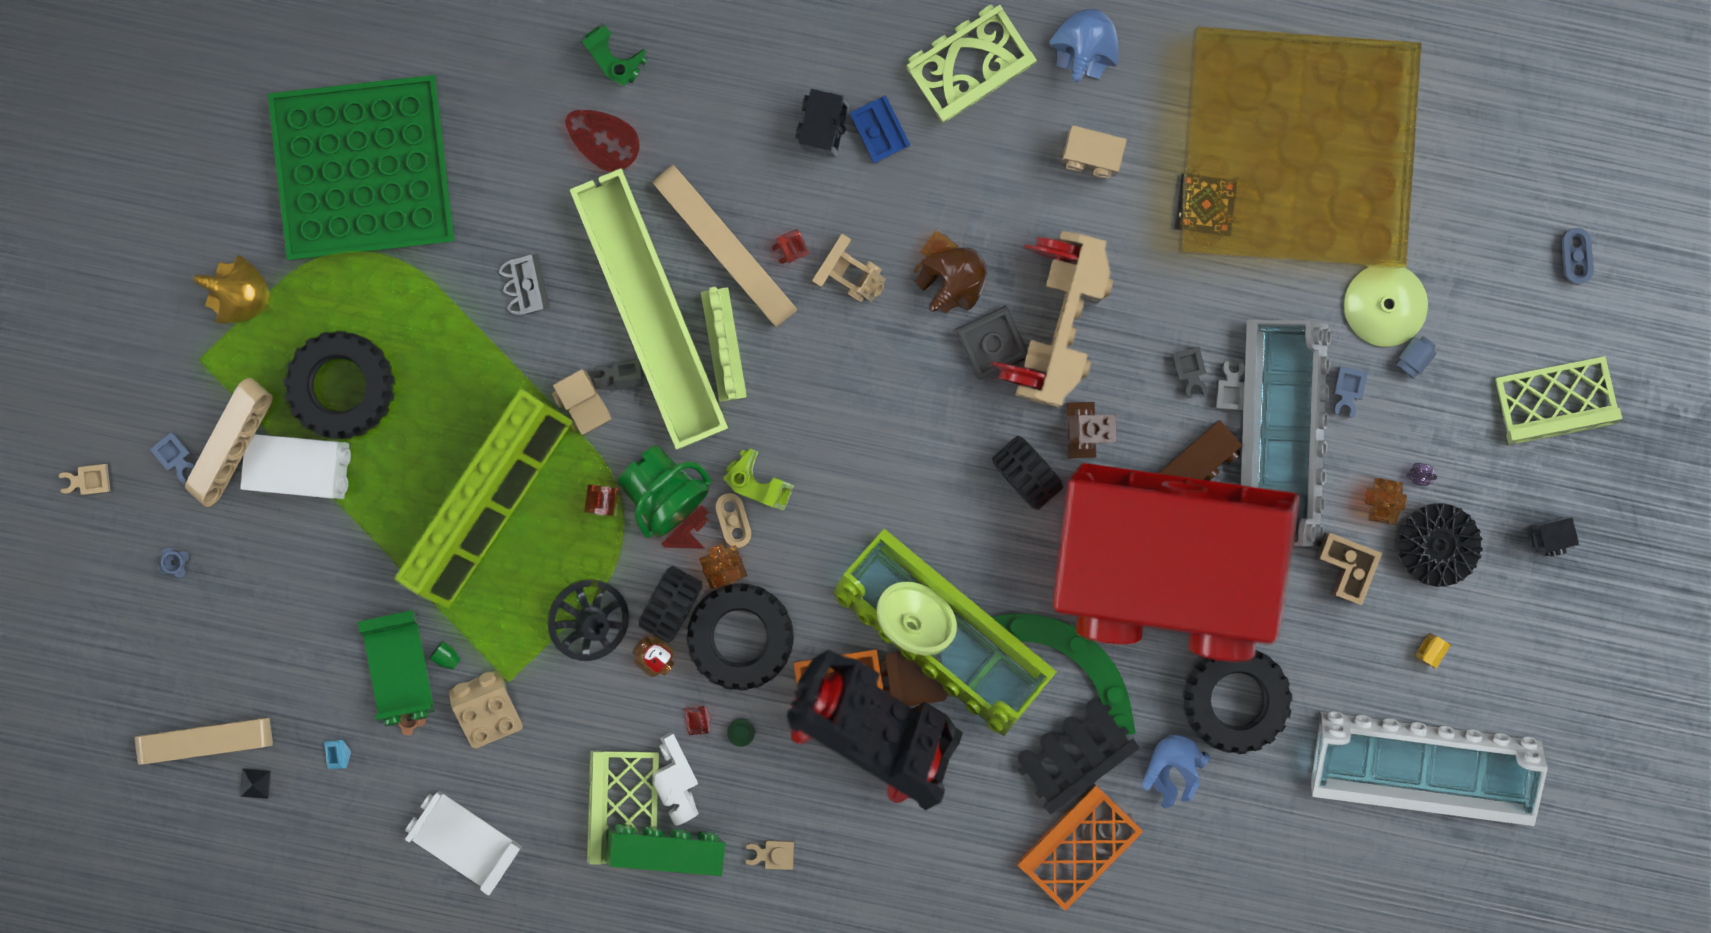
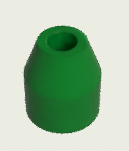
M444 641L436 647L429 658L440 667L453 670L460 661V657L455 649Z

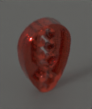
M575 110L567 115L565 125L572 141L579 151L599 169L610 173L621 168L625 171L635 163L640 153V140L630 124L613 115L593 110ZM580 116L584 117L583 123L591 131L584 128H577L576 131L573 130L574 124L571 120L573 118L578 119ZM606 131L607 139L612 142L615 139H619L618 145L622 149H625L627 146L631 147V159L625 158L622 161L619 159L621 154L618 151L614 150L612 153H609L608 145L603 142L600 146L597 145V139L594 137L595 134H602Z

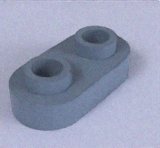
M1574 228L1567 231L1562 237L1564 275L1569 282L1582 284L1589 281L1594 273L1592 241L1586 230ZM1574 237L1580 241L1578 248L1571 245V240ZM1576 265L1582 268V273L1579 276L1573 272V268Z

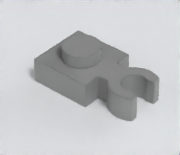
M1229 361L1224 362L1223 372L1226 375V381L1218 380L1215 408L1243 411L1244 382H1239V377L1245 371L1244 363L1240 362L1238 371L1232 373L1229 370Z

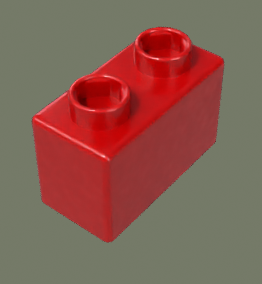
M1081 463L1068 480L1053 608L1057 613L1077 616V634L1092 641L1117 645L1136 644L1142 640L1144 626L1188 632L1189 650L1205 658L1240 662L1251 660L1255 656L1256 643L1272 644L1277 640L1284 618L1300 495L1293 492Z

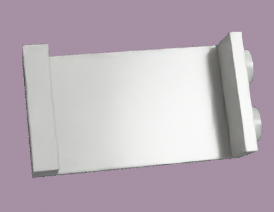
M254 435L243 455L240 489L344 499L348 489L347 465L351 459L349 443Z
M438 791L434 796L429 794L421 805L424 812L420 818L414 817L405 829L409 833L405 840L409 843L411 841L415 842L481 886L480 890L489 896L522 846L442 792Z

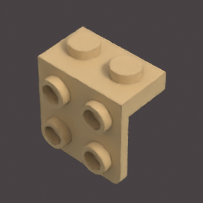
M500 669L486 672L476 679L459 683L454 688L448 690L451 707L472 748H479L518 732L523 728L522 721L507 693L504 676Z

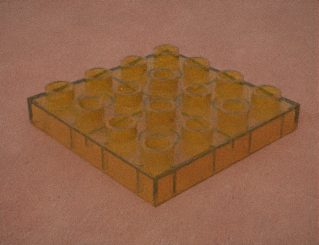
M1196 27L1193 31L1178 254L1391 269L1406 268L1422 43Z

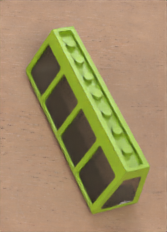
M521 388L394 579L414 593L449 609L573 423V420L529 391Z

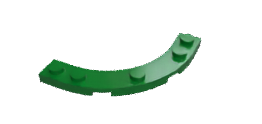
M1028 613L992 616L995 621L1019 641L1050 646L1077 662L1092 680L1097 689L1101 704L1104 706L1108 703L1112 708L1108 713L1118 727L1122 729L1125 726L1129 731L1126 735L1136 734L1131 703L1123 678L1107 653L1095 641L1078 635L1076 628L1072 625L1047 616ZM978 641L979 647H985Z

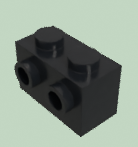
M1560 517L1531 524V531L1527 532L1531 548L1535 547L1536 552L1545 553V556L1553 557L1566 554V548L1579 545L1573 517Z

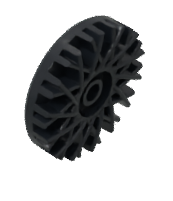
M1444 503L1425 505L1411 513L1402 524L1397 539L1398 556L1404 569L1415 580L1435 587L1455 585L1465 580L1464 578L1468 575H1471L1473 569L1477 567L1478 560L1481 559L1482 555L1480 553L1483 551L1481 547V541L1483 540L1480 536L1481 531L1477 528L1476 521L1471 518V515L1464 512L1461 508ZM1437 540L1444 542L1442 550L1436 549L1435 543Z

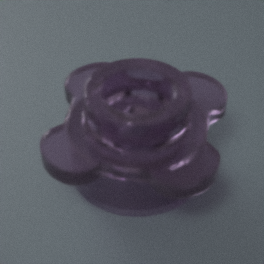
M1414 463L1410 473H1407L1406 476L1414 484L1420 486L1433 484L1434 480L1437 479V475L1434 474L1435 468L1424 463Z

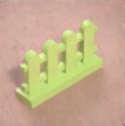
M711 287L709 291L701 292L719 402L747 398L729 288L718 289L717 287Z

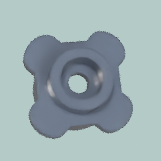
M170 547L163 549L161 564L158 566L159 572L161 574H174L177 578L183 577L186 574L184 567L186 561L189 560V554L186 551H173ZM175 560L176 565H172L171 561Z

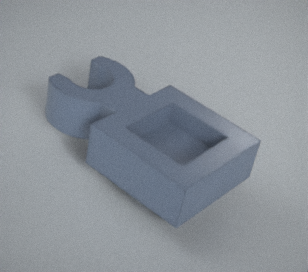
M1339 367L1333 394L1340 395L1341 399L1334 406L1335 415H1339L1340 408L1346 405L1350 410L1348 417L1353 418L1355 416L1356 406L1353 401L1354 399L1362 400L1368 372Z
M170 432L152 447L150 451L167 471H171L175 467L178 479L186 483L187 478L184 476V470L188 467L193 470L195 464L186 461L185 458L191 454L174 432Z

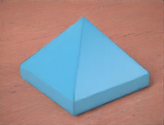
M343 740L325 741L328 769L347 768L351 750Z

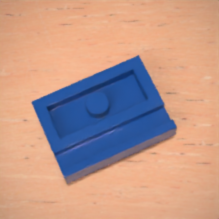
M886 95L849 113L874 164L910 146Z

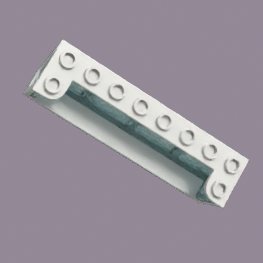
M1330 711L1328 713L1320 712L1311 789L1312 797L1535 826L1548 766L1542 742L1532 737L1515 738L1503 733L1485 734L1474 729L1463 731L1455 730L1449 726L1432 727L1420 722L1410 724L1391 718L1380 720L1372 719L1366 715L1349 716L1337 711Z

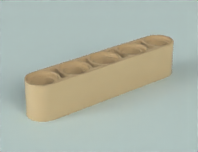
M246 378L237 386L186 481L185 489L204 507L214 505L222 496L272 403V395L252 378Z
M270 717L134 737L138 765L273 746Z

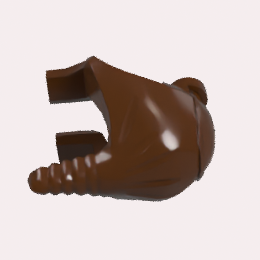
M956 248L921 261L923 268L914 282L923 291L938 278V275L944 279L943 286L929 305L931 312L938 311L940 308L946 314L955 307L960 306L966 311L974 307L984 289L987 268L983 258L973 248Z

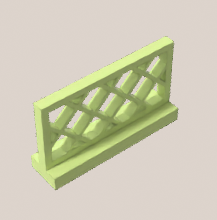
M1605 356L1495 379L1507 429L1506 437L1509 446L1615 425L1622 420ZM1600 364L1602 377L1598 383L1583 375L1589 366ZM1583 368L1581 373L1575 369ZM1569 371L1578 377L1570 389L1556 380L1561 372ZM1556 373L1554 378L1549 376V374ZM1541 376L1551 382L1543 394L1529 386L1534 377ZM1524 379H1529L1527 383L1521 381ZM1580 379L1594 387L1588 399L1573 391ZM1603 380H1604L1605 388L1602 387V386H1600L1601 383L1603 382ZM1515 382L1523 387L1516 400L1505 394L1504 383ZM1553 384L1567 393L1560 405L1546 397ZM1525 390L1540 398L1533 410L1518 402ZM1599 390L1607 395L1610 406L1599 408L1591 403L1590 400L1596 391ZM1570 395L1584 403L1581 410L1577 413H1571L1563 408ZM1507 401L1513 404L1510 409ZM1542 401L1557 409L1551 418L1545 419L1535 413ZM1515 406L1529 414L1525 423L1512 424L1510 413ZM1586 406H1588V407H1590V408L1592 409V410L1584 411V409L1586 408ZM1559 411L1565 414L1562 416H1557ZM1532 417L1537 419L1536 421L1529 422Z
M590 750L587 862L589 864H607L605 862L606 834L609 828L607 826V818L615 810L625 819L626 822L624 824L632 825L635 830L638 829L632 821L642 811L650 817V826L657 827L658 793L653 785V772L659 770V752ZM609 757H619L628 765L616 777L609 770ZM626 758L635 759L630 763ZM641 758H652V770L643 777L633 766ZM629 769H632L641 780L629 791L619 779ZM608 774L613 778V780L609 784ZM651 775H652V785H650L649 782L647 781V779H648ZM617 782L627 794L614 804L608 798V790ZM645 783L651 789V798L642 805L633 796V793ZM631 797L640 808L628 819L618 807L627 798ZM607 802L612 806V808L608 812ZM649 804H651V813L646 809Z

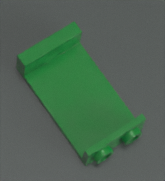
M410 610L357 622L359 633L363 635L378 712V714H375L376 721L384 723V726H393L400 724L403 718L412 717V720L428 718V713L435 712L417 614Z

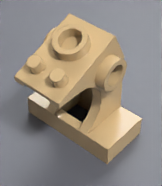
M841 234L812 280V283L822 288L827 279L831 277L850 289L848 295L861 303L864 299L872 303L874 298L878 297L884 289L886 278L880 274L882 269L870 261L864 265L848 255L845 251L851 243V239ZM850 264L864 272L857 285L842 277Z

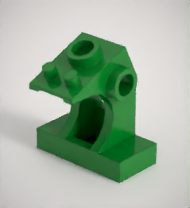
M603 23L580 38L604 74L609 79L623 86L627 82L631 84L634 82L640 72V69L637 68L638 64L645 65L648 60L644 57L646 54L645 49L640 50L628 59L614 57L608 48L611 32ZM617 64H622L623 70L620 73L614 72V67Z

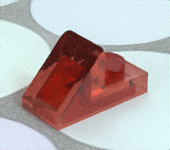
M701 504L662 545L665 548L705 549L706 547L691 531L695 529L698 532L709 522L706 516L710 512Z

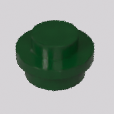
M736 719L730 723L727 729V736L733 745L744 747L753 741L755 729L750 721Z

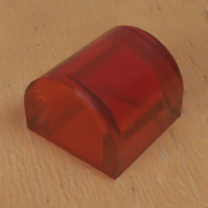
M588 484L584 512L614 516L617 488Z

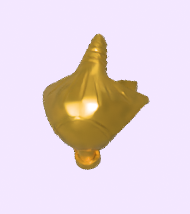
M237 255L234 263L226 264L219 262L215 276L199 274L193 277V281L197 285L212 292L209 293L205 306L212 308L217 313L215 322L218 324L246 321L255 318L264 310L270 311L276 306V299L273 295L269 294L268 286L263 276L241 255Z

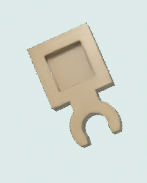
M107 464L77 467V476L70 472L59 474V478L67 477L71 481V485L68 488L60 489L61 493H72L78 487H80L81 495L111 492Z
M766 840V848H761L755 843L746 845V849H754L757 852V857L746 859V864L756 865L760 861H765V869L793 870L794 841Z

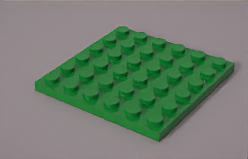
M435 75L267 93L287 261L455 242Z

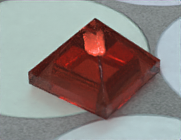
M705 706L684 708L688 734L699 735L709 733L711 716Z

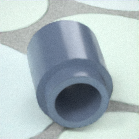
M1424 336L1420 339L1414 337L1399 356L1400 361L1396 366L1412 378H1415L1417 374L1421 375L1437 353L1433 350L1436 345Z

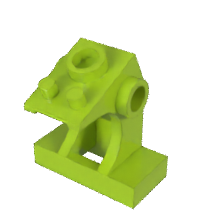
M751 448L749 451L742 450L739 454L742 458L739 461L737 459L734 460L726 468L727 474L723 479L734 492L784 511L794 485L774 477L769 483L761 484L757 482L753 475V466L759 452Z

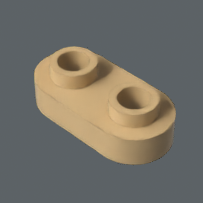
M734 493L723 494L716 502V512L724 539L732 547H743L749 543L752 537L743 501ZM729 501L735 504L733 512L725 510V504ZM740 528L743 531L741 539L733 537L734 529Z

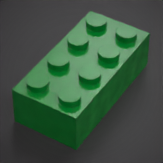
M616 823L615 828H608L605 862L609 867L722 876L725 842L719 838L716 832L699 831V835H691L686 829L671 828V833H665L663 830H660V827L643 826L642 831L635 830L630 824Z

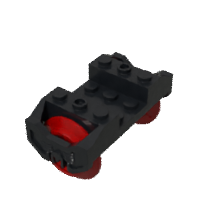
M829 649L813 658L798 681V690L794 693L796 699L791 702L792 707L787 713L792 741L796 744H803L812 738L888 784L887 795L894 803H900L908 798H912L924 810L940 804L945 793L943 779L949 759L960 744L963 732L955 727L948 715L929 703L923 702L911 708L877 687L876 684L880 673L857 659L836 654ZM829 668L835 670V671H830V672L827 673V671H828Z

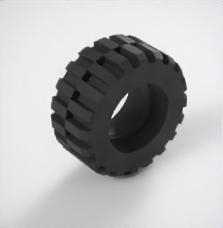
M345 331L325 332L319 334L320 336L311 337L305 341V345L302 348H297L293 353L295 357L292 362H288L286 367L288 373L287 378H284L283 386H286L287 394H284L286 403H289L291 406L290 412L295 418H298L304 428L313 431L314 434L333 439H349L366 434L368 430L375 428L381 423L382 417L386 416L390 410L388 408L390 402L394 400L393 385L396 384L395 376H392L390 361L385 358V353L374 345L372 341L354 333ZM333 359L352 361L362 370L366 380V390L362 400L357 406L344 412H334L325 408L317 400L314 393L313 385L317 371L323 364Z
M748 583L725 585L704 597L693 611L688 623L686 637L690 658L701 675L708 678V681L720 685L724 689L740 691L758 688L773 680L788 662L794 640L792 621L785 606L773 593L760 586ZM736 610H744L755 614L763 622L767 632V641L762 653L754 660L746 663H735L727 660L719 653L714 642V631L719 620L727 613Z
M1255 650V656L1248 661H1221L1204 658L1201 661L1198 660L1193 666L1192 673L1188 674L1185 681L1187 682L1185 690L1183 689V709L1190 727L1204 742L1223 752L1247 754L1249 751L1256 752L1263 749L1262 746L1267 743L1271 744L1276 740L1275 736L1279 732H1283L1286 727L1284 725L1287 717L1290 718L1292 711L1290 709V702H1293L1292 693L1289 690L1290 683L1288 678L1282 672L1283 669L1271 657ZM1234 673L1246 674L1252 677L1259 684L1263 693V706L1259 715L1252 722L1242 726H1232L1222 722L1215 715L1211 705L1212 691L1217 682L1223 677Z

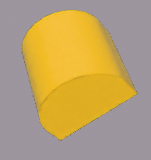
M1429 633L1416 652L1415 657L1437 669L1451 645L1440 637Z

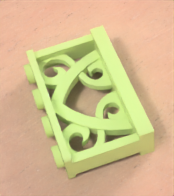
M992 4L978 13L980 18L972 23L966 20L955 28L957 33L949 38L943 35L932 43L934 48L925 54L920 50L908 59L910 63L906 66V69L942 124L1037 62L1001 5L995 8ZM997 22L1004 29L1003 38L998 44L992 43L996 37L995 30L991 35H987L984 32V28L988 23ZM977 29L978 39L964 38ZM1009 36L1023 55L1020 59H1017L1012 53L1003 48ZM949 48L946 60L938 56L939 53ZM960 48H973L989 52L982 68L985 79L983 83L980 84L969 75L953 76L954 63ZM996 55L999 58L994 63H999L1000 69L998 71H991L989 69V62ZM935 62L938 69L930 73L935 76L943 74V80L938 82L926 80L922 75V69L925 64ZM967 81L969 89L966 92H961L959 90L960 84L953 87V82ZM943 86L948 106L942 109L929 88Z

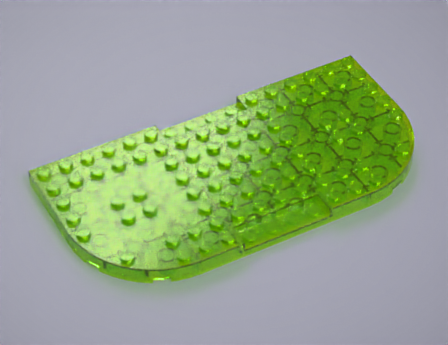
M338 252L316 258L290 272L269 291V302L263 312L259 313L255 318L237 322L199 359L207 370L232 395L237 386L246 378L254 379L272 395V403L260 423L271 436L349 443L351 459L347 465L346 474L348 489L344 499H333L384 550L399 569L402 568L521 388L529 391L562 413L435 281L418 268L400 259L376 252ZM345 331L365 337L385 353V358L391 363L392 376H395L396 385H393V393L395 395L394 400L390 402L388 407L390 410L386 416L382 417L379 425L371 428L366 434L349 439H333L314 434L313 431L304 428L300 424L301 422L298 418H295L290 412V404L286 403L284 394H287L286 386H283L284 378H287L288 370H286L288 362H292L295 357L293 353L297 348H302L305 345V341L311 337L320 336L319 334L325 332ZM333 359L323 364L317 371L313 385L314 393L317 400L325 408L334 412H344L354 408L362 400L366 390V380L362 370L352 361ZM572 424L450 608L448 609L431 601L508 682H511L552 642L548 632L547 620L550 607L557 595L572 583L581 580H593L589 587H583L589 605H591L595 597L603 590H599L597 580H601L606 584L609 583L622 553L625 537V510L618 483L604 457ZM576 590L563 600L577 610H582ZM559 607L555 622L575 620L576 617ZM566 628L557 629V636H559Z

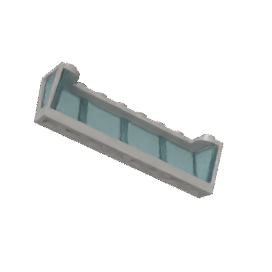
M1247 320L1241 485L1299 494L1300 501L1293 546H1320V541L1324 538L1321 513L1325 510L1322 485L1326 482L1323 457L1327 454L1324 429H1327L1328 426L1325 401H1328L1329 398L1326 373L1330 371L1327 346L1331 343V331L1328 329V324L1315 321Z

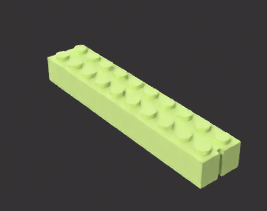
M621 168L599 177L598 179L602 186L597 187L595 182L591 180L570 189V192L676 450H679L728 430L729 427L624 171Z

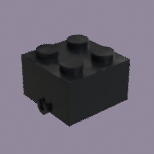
M815 89L810 90V95L804 96L802 111L805 112L803 123H798L796 130V139H799L798 144L804 150L837 157L841 137L846 132L844 124L849 106L847 99L843 95Z

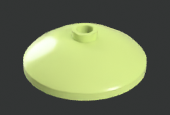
M1390 263L1376 264L1357 274L1349 284L1344 298V313L1352 331L1363 341L1379 347L1397 346L1413 338L1423 326L1428 311L1427 294L1418 277L1410 270ZM1386 299L1393 301V308L1390 310L1384 306Z
M899 582L888 587L878 600L877 617L880 626L895 644L909 652L921 655L940 653L951 644L956 635L957 623L950 605L925 585L914 582Z

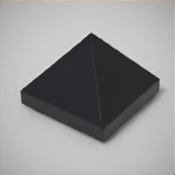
M242 769L240 797L269 799L271 771Z

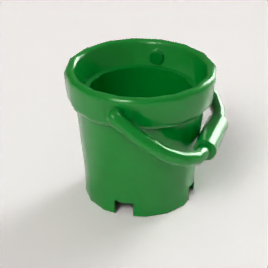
M655 445L642 453L641 456L643 458L635 463L633 461L617 480L620 487L635 504V519L646 538L652 535L657 538L664 536L684 521L707 496L709 492L708 486L712 482L705 469L699 463L687 461L676 464L658 445ZM683 469H695L703 481L698 478L693 479ZM642 515H643V516L645 517V519L647 520V524H646V525H645V523H644V521H643Z

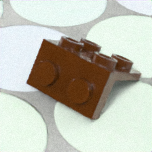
M900 651L885 653V659L880 660L882 677L888 676L889 687L884 688V691L906 705L914 706L923 702L935 703L946 700L947 693L944 691L943 686L935 679L928 678L922 672L921 667L913 661L906 660ZM941 652L931 655L942 664Z

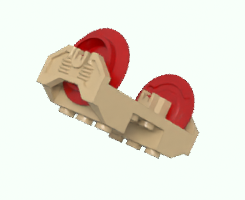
M1062 231L1059 234L1058 241L1038 237L1036 245L1023 246V249L1054 259L1051 264L1046 287L1066 293L1052 344L1047 345L1031 340L1023 366L1025 369L991 362L992 366L1000 370L999 379L1019 385L1015 393L1016 396L1057 408L1062 406L1064 397L1081 379L1087 378L1091 361L1086 360L1088 354L1068 349L1066 346L1069 347V345L1073 344L1077 328L1072 327L1074 319L1076 320L1081 315L1084 305L1083 300L1099 303L1103 298L1105 299L1110 295L1114 280L1109 278L1111 271L1105 252L1107 241L1083 234Z

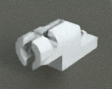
M668 733L660 737L663 744L659 748L665 760L671 759L672 763L653 772V785L663 805L671 806L673 803L675 804L668 814L673 824L678 826L699 814L692 792H688V789L697 785L698 782L674 734Z

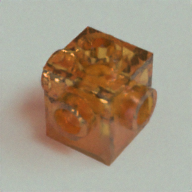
M1375 478L1372 488H1367L1365 495V504L1369 505V521L1392 525L1397 524L1400 512L1405 510L1407 494H1403V482Z
M724 544L714 546L708 549L709 555L699 558L703 573L711 590L748 576L736 545L727 548L724 547Z

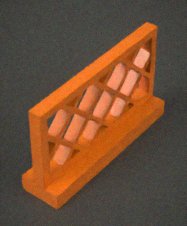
M1094 783L1017 861V865L1066 911L1144 831ZM1103 801L1112 808V820H1096L1095 809ZM1115 812H1116L1122 819H1120V820H1115ZM1092 813V820H1085ZM1112 823V839H1096V824ZM1115 823H1127L1135 831L1127 839H1116ZM1080 824H1092V839L1076 840V828ZM1072 833L1073 840H1065ZM1092 843V859H1076V844ZM1096 843H1112V855L1108 859H1096ZM1116 843H1123V844L1116 850ZM1060 844H1073V859L1056 860V848ZM1053 852V860H1046ZM1056 863H1073V879H1056ZM1076 863H1093V874L1088 879H1076ZM1096 863H1103V864L1096 870ZM1041 864H1053V879H1040L1034 871ZM1046 883H1053V890ZM1057 883H1073V894L1066 902L1057 895ZM1076 883H1083V884L1076 890Z

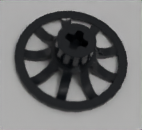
M594 579L581 580L564 588L553 601L548 613V632L555 647L569 658L579 661L600 659L616 649L623 640L629 624L628 607L620 592L609 583ZM583 587H598L594 596L593 606L589 605ZM575 590L582 607L581 611L563 601ZM607 590L617 600L609 603L601 610L602 597ZM561 607L576 617L575 620L555 622L558 608ZM621 607L622 622L607 619L613 610ZM561 628L576 629L562 643L556 633V630ZM609 628L619 629L617 637L610 644L605 637L609 632ZM584 638L582 654L568 649L575 640ZM599 640L605 649L589 654L591 641Z

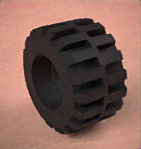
M1016 436L992 457L993 464L1018 494L1036 510L1042 508L1064 488L1058 475L1022 437Z
M673 565L669 567L649 599L639 619V627L667 643L671 642L677 635L702 589V581Z

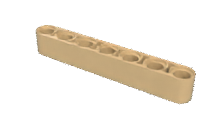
M673 164L652 181L659 192L776 328L798 310Z

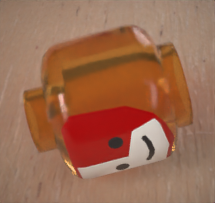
M645 636L632 652L635 655L633 659L634 664L650 677L658 676L660 673L665 676L674 665L672 661L674 656L673 649L656 636L650 638Z

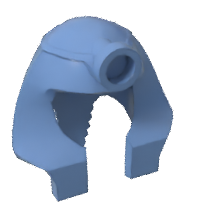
M1085 9L1072 15L1061 25L1049 42L1050 46L1056 49L1057 52L1056 66L1069 70L1074 55L1072 80L1074 82H1079L1086 70V75L1100 79L1102 71L1107 66H1116L1119 61L1118 38L1113 22L1098 9Z
M1168 735L1156 745L1142 787L1147 791L1154 785L1156 791L1164 794L1161 806L1165 809L1172 807L1178 794L1177 787L1169 779V769L1174 766L1179 770L1186 782V788L1181 801H1190L1200 785L1196 768H1203L1209 761L1210 755L1204 751L1200 752L1195 742L1188 737Z

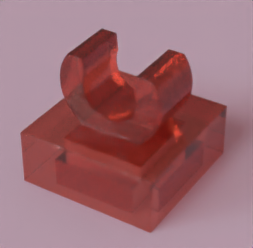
M798 229L776 239L778 243L772 247L773 251L781 248L785 255L784 258L779 260L780 264L792 263L810 254Z

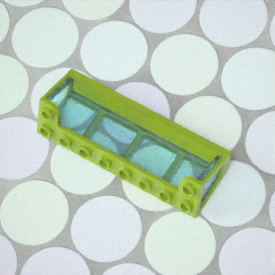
M886 529L880 532L848 568L832 593L840 605L845 608L849 607L857 614L858 619L863 624L873 627L879 632L878 634L882 640L889 644L892 643L900 650L901 655L906 660L915 662L922 668V672L928 678L939 682L948 695L957 697L965 704V708L971 714L981 717L990 730L1000 733L1002 736L1008 733L1057 673L1056 670ZM899 582H914L929 587L943 598L953 610L957 623L956 635L951 644L942 652L933 655L912 653L895 644L885 634L877 617L878 600L888 587Z

